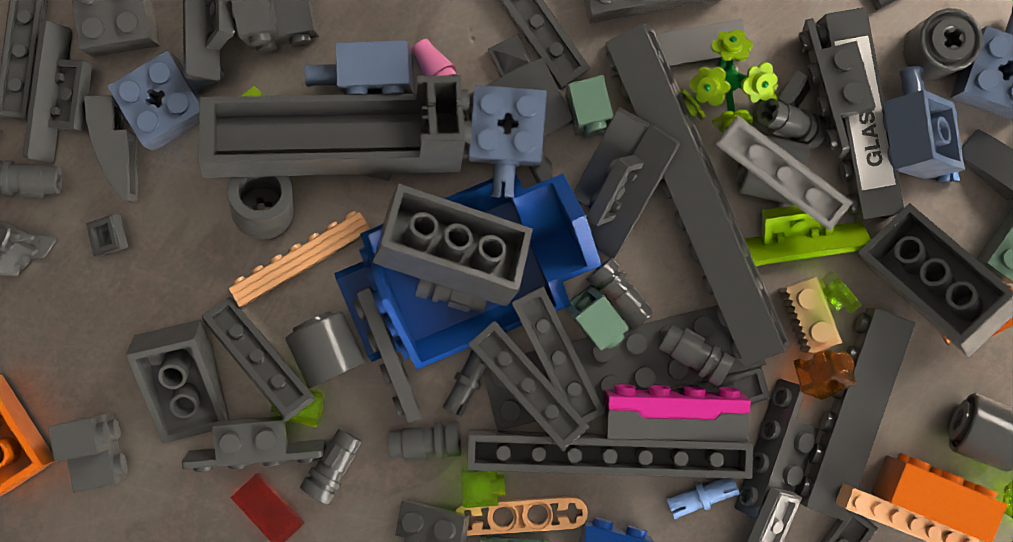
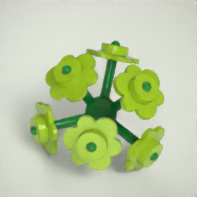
M738 29L731 32L721 31L718 33V39L712 42V51L721 54L722 60L718 63L717 67L711 70L705 66L701 67L698 70V75L692 77L689 86L693 92L697 93L696 97L693 98L685 89L680 90L691 117L693 118L696 115L701 121L705 119L706 115L701 110L699 103L708 101L709 104L718 106L723 103L724 94H726L728 111L712 119V125L718 127L719 131L722 132L727 129L737 115L749 124L753 122V118L749 116L747 110L735 111L733 91L740 88L743 93L748 94V99L751 102L760 101L753 114L755 117H758L759 108L764 101L770 98L778 100L779 97L774 93L779 84L776 83L777 76L772 73L773 68L770 63L762 62L758 67H749L747 75L739 73L738 67L733 64L734 60H746L749 57V50L753 47V42L750 39H746L745 32Z

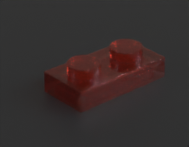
M259 472L230 497L271 542H285L305 523Z

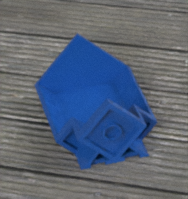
M515 172L514 198H504L505 183H502L501 198L492 197L493 178L444 198L533 229L520 288L511 301L543 286L555 311L561 310L571 305L563 282L602 266L587 218L563 173L523 189ZM383 224L360 233L364 247L359 249L363 261L334 273L371 362L382 358L380 351L373 352L367 337V333L371 332L367 318L361 320L354 305V300L359 299L357 292L369 286L375 292L373 294L374 300L380 313L385 317L397 350L401 351L404 359L411 357L417 370L470 348L469 343L494 320L505 333L523 326L511 301L507 306H503L487 300L483 313L473 310L465 312L449 307L447 302L441 300L435 303L428 296L426 299L416 297L415 293L420 278L372 263Z

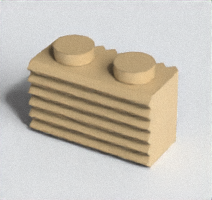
M808 277L779 288L777 293L782 294L780 299L784 301L783 306L787 307L785 312L789 313L787 318L791 320L790 325L794 326L792 331L796 333L795 338L799 339L797 344L801 345L800 351L814 354L842 343L817 277Z

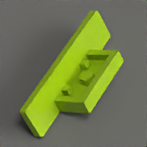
M796 205L762 210L761 236L744 238L756 266L860 251L871 240L864 223L861 221L838 224L829 231Z

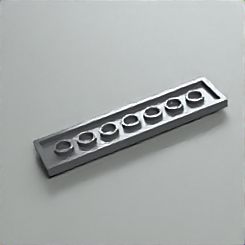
M719 305L646 322L634 330L629 327L623 333L624 338L619 344L610 349L606 347L602 351L588 337L571 341L601 404L604 405L605 389H614V385L617 384L633 385L636 387L635 390H649V386L664 385L674 388L707 380V376L704 378L698 376L697 370L671 358L669 354L658 349L669 327L674 325L683 331L685 328H688L704 337V343L711 347L714 345L720 347L721 353L727 351L734 355L731 348L733 337L729 328L722 326L717 315ZM536 351L525 352L524 354L551 383ZM735 357L728 374L766 365V362L762 360L745 367L742 359L738 360ZM487 366L483 375L497 431L537 422Z

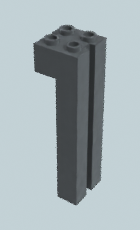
M461 75L418 76L416 94L200 97L199 165L203 178L461 172L462 159H468V143H471V122L466 121V111L469 110L468 89H462Z

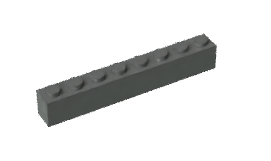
M470 430L468 434L467 470L752 479L753 443L749 440L748 442L607 439L605 434H582L563 451L547 432Z

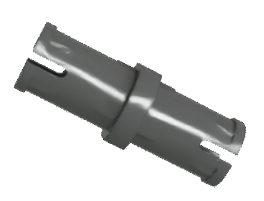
M473 349L461 373H456L454 378L457 381L442 406L447 411L460 417L463 416L474 390H479L481 386L479 381L487 367Z

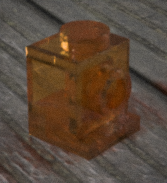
M824 350L816 353L808 361L800 358L794 361L801 392L823 400L856 384L853 372L854 362L846 351L835 353L831 350Z

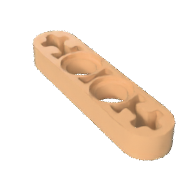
M573 495L472 501L460 504L455 512L463 514L465 510H471L473 516H483L482 508H489L487 520L490 527H482L483 520H475L472 527L468 528L467 536L575 529L582 526L588 516L584 501ZM558 503L557 511L567 510L569 503H574L576 509H582V512L576 514L574 521H569L568 515H557L559 522L552 523L553 511L550 504ZM533 505H542L547 510V518L542 523L536 524L528 519V510ZM506 507L511 510L513 514L511 523L505 526L495 523L493 513L497 508Z

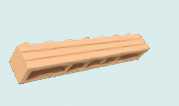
M352 211L344 216L345 220L339 224L333 222L325 227L326 232L320 235L317 232L307 238L308 242L302 246L298 243L289 248L288 251L290 253L282 257L279 254L270 259L271 264L263 268L260 265L251 271L252 275L244 278L242 276L232 282L233 286L229 290L238 306L245 307L361 238L360 233L371 229L364 215L361 212L356 213Z
M844 483L835 501V504L927 542H979V539Z

